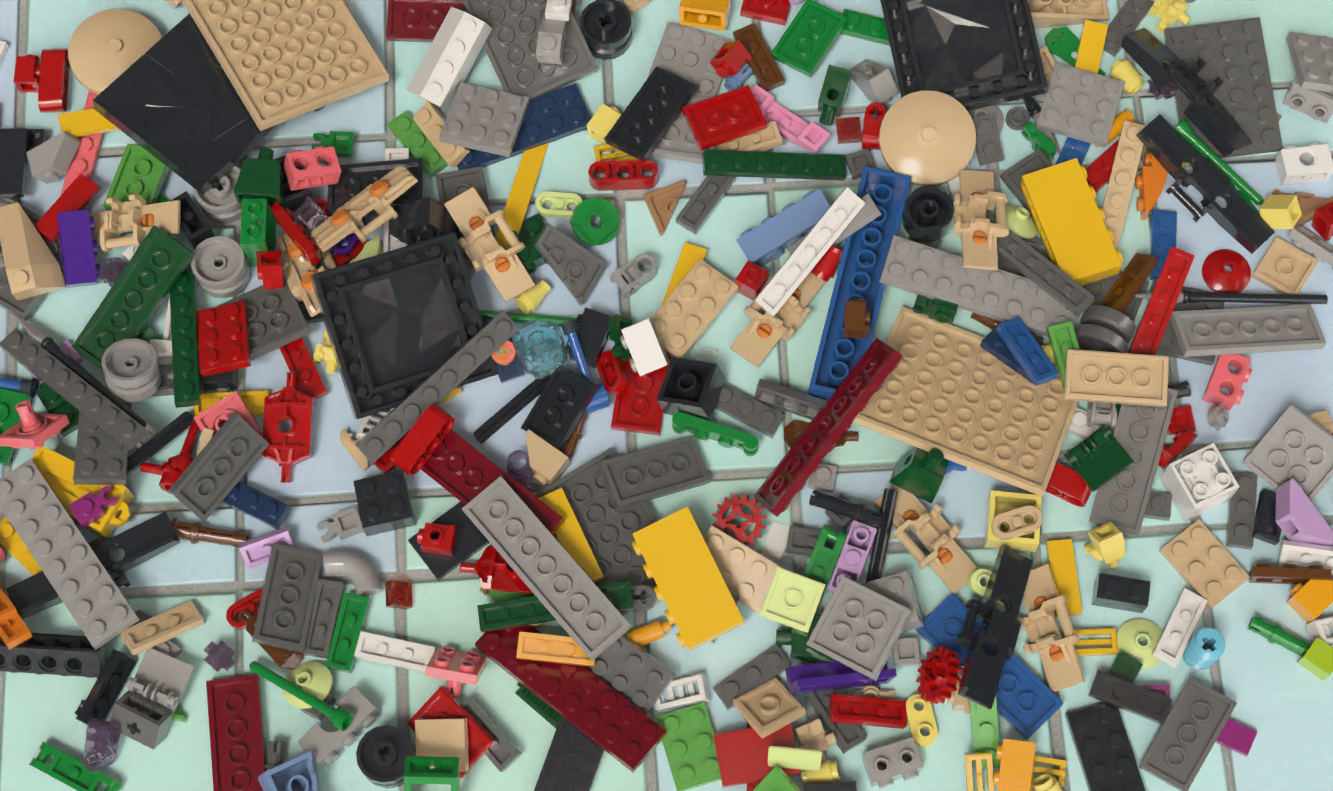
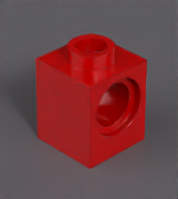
M748 260L735 279V284L739 286L738 293L753 301L766 286L769 272Z

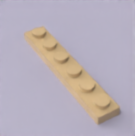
M1125 120L1122 125L1102 206L1105 215L1104 224L1113 233V245L1116 251L1119 247L1143 148V143L1136 135L1146 127L1145 125Z

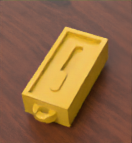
M44 446L37 449L31 460L35 463L74 523L81 526L69 505L89 492H92L96 497L103 487L110 486L113 491L106 495V499L116 496L119 502L113 507L106 506L102 508L106 515L85 528L109 539L115 527L125 525L131 515L128 505L134 496L127 487L123 485H74V461Z

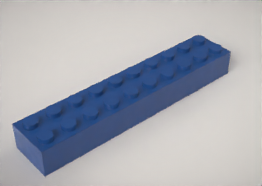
M867 166L863 168L857 196L862 198L869 194L881 215L846 238L808 395L820 397L828 401L872 343L886 284L879 281L894 235L898 236L911 176ZM852 299L865 300L866 311H870L868 339L843 338L846 301H851Z

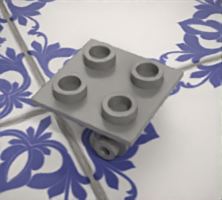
M149 648L146 650L135 677L128 679L126 687L129 688V691L173 712L174 715L195 666Z

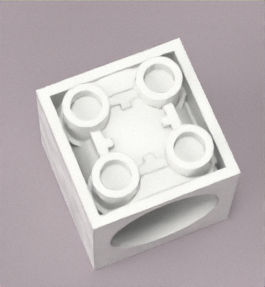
M1214 443L1169 464L1160 478L1167 493L1172 494V501L1184 522L1228 502L1239 488L1237 481Z

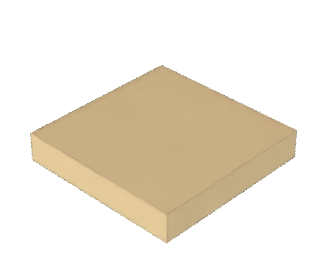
M1276 236L1251 277L1280 294H1299L1319 260Z
M777 677L733 700L735 709L762 739L806 715L805 708L793 695L789 694L787 688Z
M467 718L415 720L416 756L459 757V771H469Z

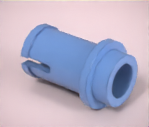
M743 63L742 69L737 74L728 76L725 79L724 86L728 91L741 88L742 84L753 74L750 67L744 74L742 73L748 66L747 64Z

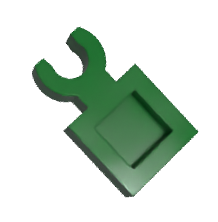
M1030 121L1023 126L1024 130L1021 134L1026 140L1031 142V148L1034 151L1040 149L1047 159L1052 161L1057 150L1054 141L1050 137H1046L1042 132L1039 133L1036 126Z
M330 131L329 137H325L321 133L313 134L314 141H321V144L317 146L312 145V149L319 146H334L337 157L353 158L354 132Z

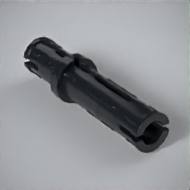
M817 490L812 492L809 500V505L852 518L857 522L868 523L878 528H881L882 523L885 521V512L865 507V504L861 502L858 504Z

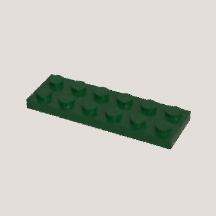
M153 225L72 345V348L102 369V356L108 347L123 339L139 338L195 253L162 229Z

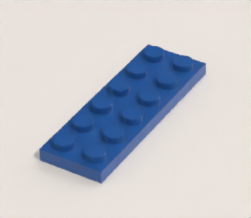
M951 594L923 621L924 627L915 630L932 647L940 648L942 646L956 652V658L961 659L958 667L962 668V671L959 673L962 676L968 649L956 643V637L962 632L968 609L959 599ZM976 618L971 636L980 629L985 630V625L978 618ZM1013 654L1010 660H1005L996 692L997 712L1027 741L1064 703L1017 656Z

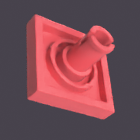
M237 391L193 417L203 433L204 428L218 431L234 412L241 416L259 435L263 433Z
M30 400L19 402L15 405L21 421L0 435V446L40 448L47 439L60 434L61 429L69 424L67 415L35 413Z
M448 646L437 647L426 665L425 676L447 680L446 689L450 693L453 692V696L458 698L461 696L462 683L477 684L486 666L487 656H482L475 651H455L454 648Z

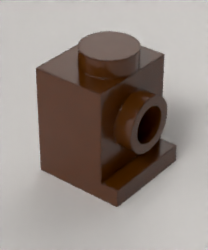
M852 299L851 301H846L843 338L868 339L870 311H866L865 300Z

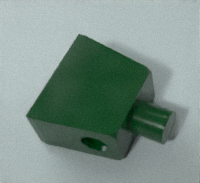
M828 65L818 101V111L821 112L819 122L821 124L832 126L835 116L841 117L851 86L852 70Z
M260 148L258 158L248 157L244 160L233 191L237 202L242 203V199H267L269 205H274L277 202L280 206L284 205L283 169L280 161L273 160L274 151L272 149Z
M915 447L896 462L889 482L932 503L943 481L948 462L943 459L944 454L938 448H932L927 452Z
M822 614L814 615L808 634L793 628L791 630L776 629V645H791L790 658L813 664L832 662V658L806 645Z

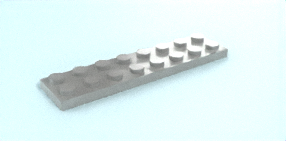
M895 235L892 238L879 281L898 289L926 296L929 299L934 300V298L958 304L960 309L1001 322L1019 316L1029 331L1047 337L1046 328L1048 326L1070 321L1074 325L1076 317L1028 278L1000 269L963 268L962 257Z
M31 458L0 478V508L93 648L98 649L140 619Z
M501 476L462 508L468 518L591 661L632 628Z

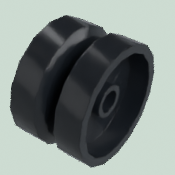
M596 0L588 4L582 11L580 27L592 56L609 60L623 55L629 49L632 41L631 15L626 6L617 0Z
M389 725L377 726L366 732L359 741L356 751L357 764L364 776L374 785L386 789L399 787L404 784L406 756H416V749L408 735L398 727ZM387 754H391V755H392V757H391L390 759H387V758H386L385 761H384V756H385V755H387Z

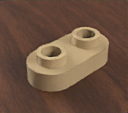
M1030 505L998 514L991 525L992 533L1000 540H1010L1035 532L1042 523V514L1038 508ZM1025 517L1031 518L1032 521H1033V523H1032V524H1027V523H1025V522H1024V518H1025ZM1000 525H1006L1009 530L1006 532L1002 531Z

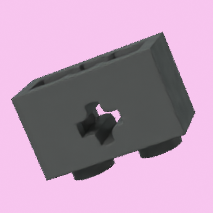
M128 690L114 703L109 727L154 750L167 737L173 712Z

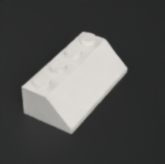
M451 7L407 91L448 112L460 82L465 81L492 28L484 21Z

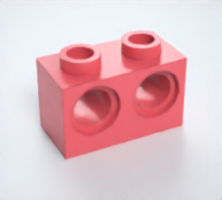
M319 146L306 151L294 150L286 154L283 165L291 191L336 184L341 174L334 146Z
M1238 354L1219 355L1202 400L1216 406L1223 403L1225 409L1229 411L1234 404L1239 405L1244 391L1240 390L1243 382H1248L1252 373V369L1249 368L1251 359ZM1228 366L1236 368L1238 373H1231L1228 370ZM1220 388H1226L1230 395L1222 394Z

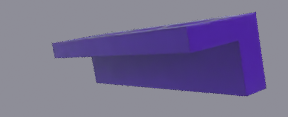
M838 661L791 666L785 669L790 695L887 684L897 676L896 669H888L887 661L876 681Z

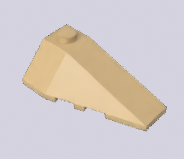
M1028 0L1034 29L1084 24L1085 20L1094 22L1110 20L1106 0Z
M17 202L1 206L0 242L12 295L18 301L65 289L60 264L21 205Z

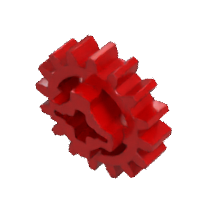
M738 494L733 495V500L725 497V505L717 504L720 512L713 513L712 516L718 518V522L712 525L719 527L720 530L727 534L729 533L726 528H731L735 531V536H737L735 539L747 545V542L755 545L754 538H763L760 530L767 529V526L762 524V520L768 519V516L761 515L760 513L764 510V506L756 507L758 500L753 498L749 502V495L747 494L743 495L742 500ZM743 504L750 507L754 514H748ZM732 508L731 514L728 518H725L726 512ZM739 515L742 518L750 519L741 523V527L740 525L730 523L739 519ZM756 524L752 533L748 535L751 525Z
M940 646V648L933 647V652L928 651L926 653L927 659L921 660V668L917 670L920 673V677L916 679V682L920 683L917 691L922 692L921 698L938 704V702L943 704L945 703V698H952L951 691H957V682L961 681L958 673L962 671V668L958 667L961 659L956 658L957 653Z

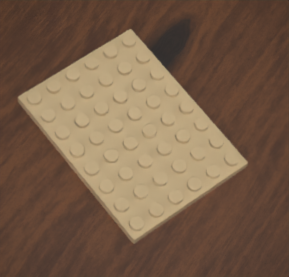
M182 0L260 131L389 81V74L343 0Z
M902 306L886 344L898 351L903 357L900 359L898 367L886 377L881 389L872 395L866 408L859 412L852 422L927 452L932 448H938L943 452L945 459L1043 497L1079 402L1064 400V390L1059 373L1056 379L1035 386L981 348L980 344L984 337L948 323L937 322L934 319L928 318L929 316L925 314L915 313L912 309Z

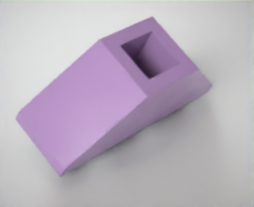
M1292 478L1276 488L1275 521L1290 541L1325 546L1333 545V529L1328 525L1295 479Z
M853 520L827 589L828 592L834 593L842 576L856 583L859 582L877 531L876 528Z

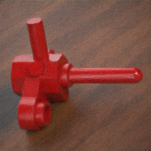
M196 421L190 425L179 455L170 457L163 465L144 462L140 466L141 472L161 475L159 486L169 494L171 493L168 490L194 460L190 454L200 430Z

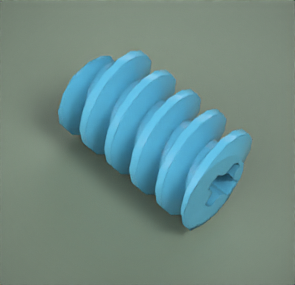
M1203 628L1199 630L1187 643L1182 654L1184 662L1191 669L1198 671L1206 670L1224 653L1225 639L1215 629Z

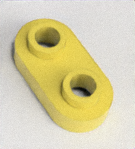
M921 694L912 695L906 701L907 722L910 734L915 744L927 747L935 742L938 735L932 706L926 699L921 698ZM914 704H922L923 710H915ZM920 729H928L929 735H921Z

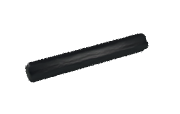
M543 372L476 429L473 432L475 439L479 443H484L540 395L551 376L547 372Z
M185 411L128 457L127 476L195 422L192 414Z
M884 489L880 511L885 512L886 516L882 527L876 528L877 531L874 537L866 582L882 577L898 497V491L895 489Z

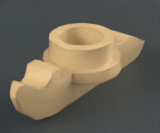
M343 429L340 434L342 445L361 469L367 470V458L355 446L360 439L352 440L353 435L351 433L348 434L347 429Z
M866 685L863 689L848 690L845 692V695L889 698L895 696V690L878 689L875 685Z

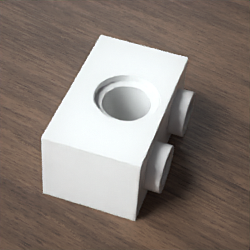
M1311 143L1306 147L1297 148L1296 146H1287L1280 150L1275 159L1281 186L1329 180L1333 173V161L1328 144ZM1300 160L1306 161L1308 165L1302 164Z

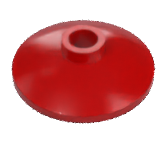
M1221 249L1212 252L1205 259L1202 265V278L1205 284L1214 292L1239 293L1248 285L1251 278V269L1249 263L1241 254L1233 250ZM1228 266L1232 269V271L1228 272L1225 270L1224 267Z

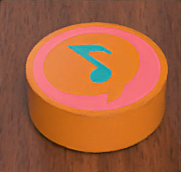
M507 340L491 356L497 364L508 365L516 357L515 346Z

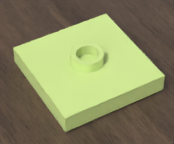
M777 567L759 616L808 634L826 584Z

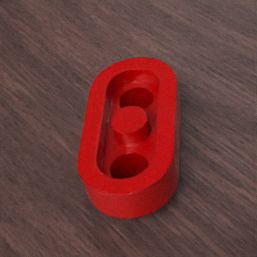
M610 350L603 352L597 363L601 382L606 391L614 395L620 394L626 388L628 380L621 357H613Z
M1182 429L1173 438L1175 443L1171 447L1167 445L1163 447L1158 466L1162 470L1165 469L1194 442L1198 435L1191 429L1187 432Z
M262 589L254 591L228 608L226 619L233 628L238 630L246 628V623L243 620L237 621V616L244 609L253 617L257 616Z

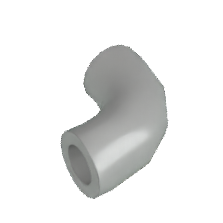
M348 550L322 552L327 576L344 575L349 577L354 583L356 595L371 596L381 592V584L375 568L363 556Z

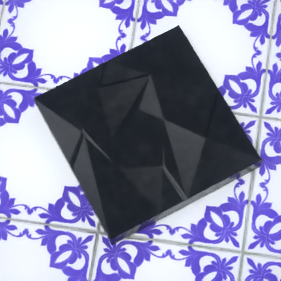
M880 0L901 98L918 91H937L953 97L967 111L1048 93L1028 0Z
M190 13L93 99L94 110L202 195L214 186L277 126L274 125L262 131L259 130Z
M455 232L309 275L354 419H360L395 408L484 327ZM492 356L487 358L457 387L498 375Z

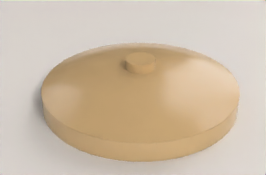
M125 9L104 10L88 17L74 31L68 48L69 63L79 83L87 90L99 95L156 44L162 36L157 27L148 18L137 12Z
M937 91L913 92L896 101L885 114L879 132V147L886 165L893 173L911 176L910 184L917 186L942 185L956 178L959 175V171L964 170L969 164L976 145L975 126L966 108L953 97Z

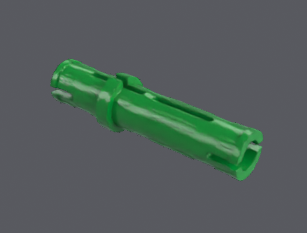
M1257 615L1253 616L1247 627L1248 630L1268 639L1267 642L1271 644L1276 643L1301 657L1311 646L1309 642L1282 629L1281 625L1269 623Z

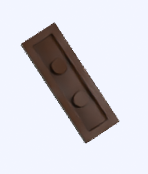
M755 23L734 31L733 37L735 41L739 40L752 56V59L747 61V64L752 69L759 86L768 92L784 85L785 79Z
M1136 253L1099 305L1110 307L1123 313L1159 261L1154 255Z
M1260 563L1253 566L1250 570L1249 583L1298 585L1301 582L1305 585L1309 580H1332V570L1324 569L1321 565L1298 568L1294 564L1272 567L1271 564Z

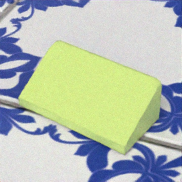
M770 746L768 766L819 771L822 752L820 750Z

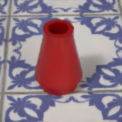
M832 244L814 266L811 273L821 280L828 282L830 278L834 277L843 250Z

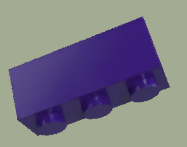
M89 210L58 212L56 217L65 287L96 285L97 279L101 278L100 265L95 264L94 255L98 254L97 241L92 240L91 231L95 230L94 217L89 216Z

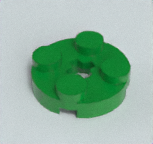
M593 197L583 200L575 207L570 218V224L573 233L581 242L589 246H597L610 242L617 235L619 230L618 219L620 218L618 210L610 201ZM591 216L594 218L600 217L599 228L591 226Z

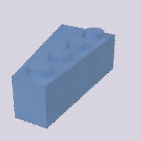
M820 189L807 192L802 197V200L795 204L790 203L786 205L779 214L769 216L762 220L761 225L756 228H750L742 232L736 240L747 259L761 267L783 256V250L807 235L830 207Z
M311 751L262 773L258 780L263 791H318Z

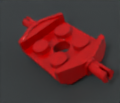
M286 372V387L264 398L262 437L269 445L261 455L279 463V466L282 467L281 483H291V468L293 465L313 457L310 448L312 411L316 400L297 391L296 372ZM289 419L292 424L291 429L283 433L280 428L281 423Z
M492 544L485 548L480 559L476 560V563L460 562V573H475V575H478L484 595H488V590L534 594L515 571L508 569L510 565Z

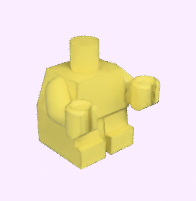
M1155 0L1153 6L1148 11L1150 15L1160 18L1161 21L1156 27L1160 33H1164V29H1167L1168 25L1173 26L1177 21L1186 25L1191 19L1184 13L1188 8L1185 0Z
M324 330L322 336L323 344L316 345L312 361L321 362L323 360V365H327L326 373L336 374L338 365L328 333Z
M1110 521L1101 525V528L1097 527L1088 531L1092 542L1084 545V549L1087 555H1091L1098 561H1103L1110 568H1115L1119 565L1118 559L1125 556V539L1122 532Z

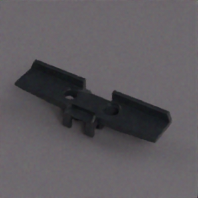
M1146 28L1131 32L1123 37L1121 47L1160 89H1163L1172 80L1192 103L1184 111V114L1224 157L1252 143L1227 109L1213 95L1223 84V81L1217 77L1214 81L1203 82L1197 75L1206 64L1201 58L1197 62L1194 60L1190 62L1180 60Z
M1161 114L1136 135L1162 167L1176 180L1166 190V193L1168 195L1172 193L1195 216L1193 218L1195 222L1208 213L1251 254L1275 233L1230 186L1232 181L1209 158L1205 160ZM1183 162L1191 164L1193 168L1192 173H1187L1181 167ZM1180 184L1186 188L1192 185L1203 195L1204 199L1200 202L1204 207L1203 210L1179 187ZM1216 197L1225 199L1227 203L1226 208H1221L1215 201Z
M165 511L107 540L99 537L89 542V545L106 570H109L111 573L117 572L119 576L113 580L119 588L123 585L125 587L131 585L125 573L126 571L179 544L180 540ZM117 549H122L125 552L124 558L118 562L114 561L112 553ZM43 571L6 588L11 602L22 620L63 602Z
M1002 545L999 549L983 601L981 602L976 599L967 601L966 608L968 612L961 634H958L956 637V643L968 649L958 695L990 710L994 703L1005 660H1010L1014 653L1022 624L1017 617L1033 560L1010 550L1008 545ZM995 601H1001L1005 605V612H1001L996 608ZM977 615L983 617L982 623L986 624L985 630L980 629L971 636Z

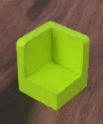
M1316 638L1307 652L1299 659L1298 664L1324 681L1333 672V647L1320 638Z

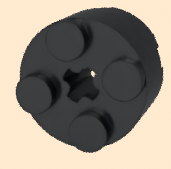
M935 186L916 188L907 198L902 216L904 229L911 239L921 242H933L944 237L950 228L954 212L952 199L946 192L943 193Z

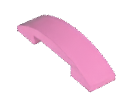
M755 84L752 87L751 91L766 122L776 121L780 135L786 140L803 149L817 153L830 138L831 134L812 121L808 124L775 102L774 96Z

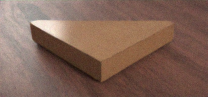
M685 180L643 195L660 236L664 235L686 187Z
M1278 189L1272 193L1273 195L1297 196L1302 212L1298 222L1302 225L1313 219L1317 208L1333 202V196L1322 198L1314 197L1315 194L1282 193Z

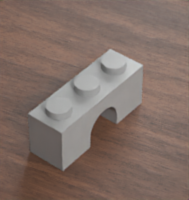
M355 686L335 704L337 708H346L354 713L353 722L347 730L341 731L339 729L335 732H326L316 723L298 741L306 752L311 751L312 758L322 768L326 764L328 766L333 764L339 757L338 753L345 746H351L358 739L357 734L364 727L366 729L369 728L377 720L378 710Z

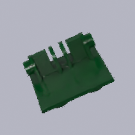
M1105 425L1099 427L1098 430L1064 455L1093 492L1134 462Z

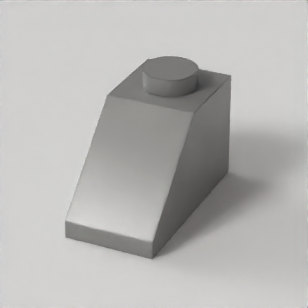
M543 16L538 31L536 48L538 63L562 65L567 21L549 20Z
M865 59L850 69L852 70L851 79L867 99L872 102L884 104L889 102L892 96L899 93L887 67Z
M63 131L26 152L32 176L49 184L65 175L80 144L79 138Z

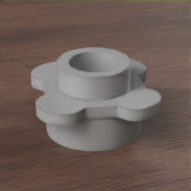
M1220 403L1219 406L1210 407L1208 410L1209 425L1215 427L1216 430L1225 427L1229 419L1225 405Z

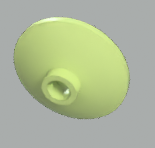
M1005 204L1006 226L1021 238H1034L1038 234V229L1029 211L1021 206Z
M1146 619L1127 621L1116 633L1118 654L1121 652L1142 663L1141 670L1154 667L1161 661L1152 656V653L1162 634V630L1155 623ZM1138 638H1144L1147 644L1141 646L1138 643Z
M319 662L300 664L286 677L287 680L322 701L330 693L333 684L331 672L325 665ZM283 690L284 698L291 706L299 709L312 707Z

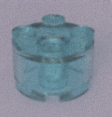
M535 319L523 324L516 332L517 336L513 340V346L522 368L537 379H542L546 375L552 374L558 365L565 366L568 363V349L561 330L555 322L548 320L549 322H541V319Z

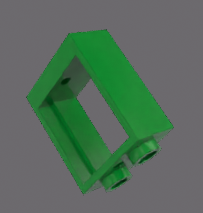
M242 199L240 246L250 267H257L256 251H274L276 249L277 222L269 208L270 205L267 199Z
M406 756L404 791H413V784L451 785V791H460L459 757Z

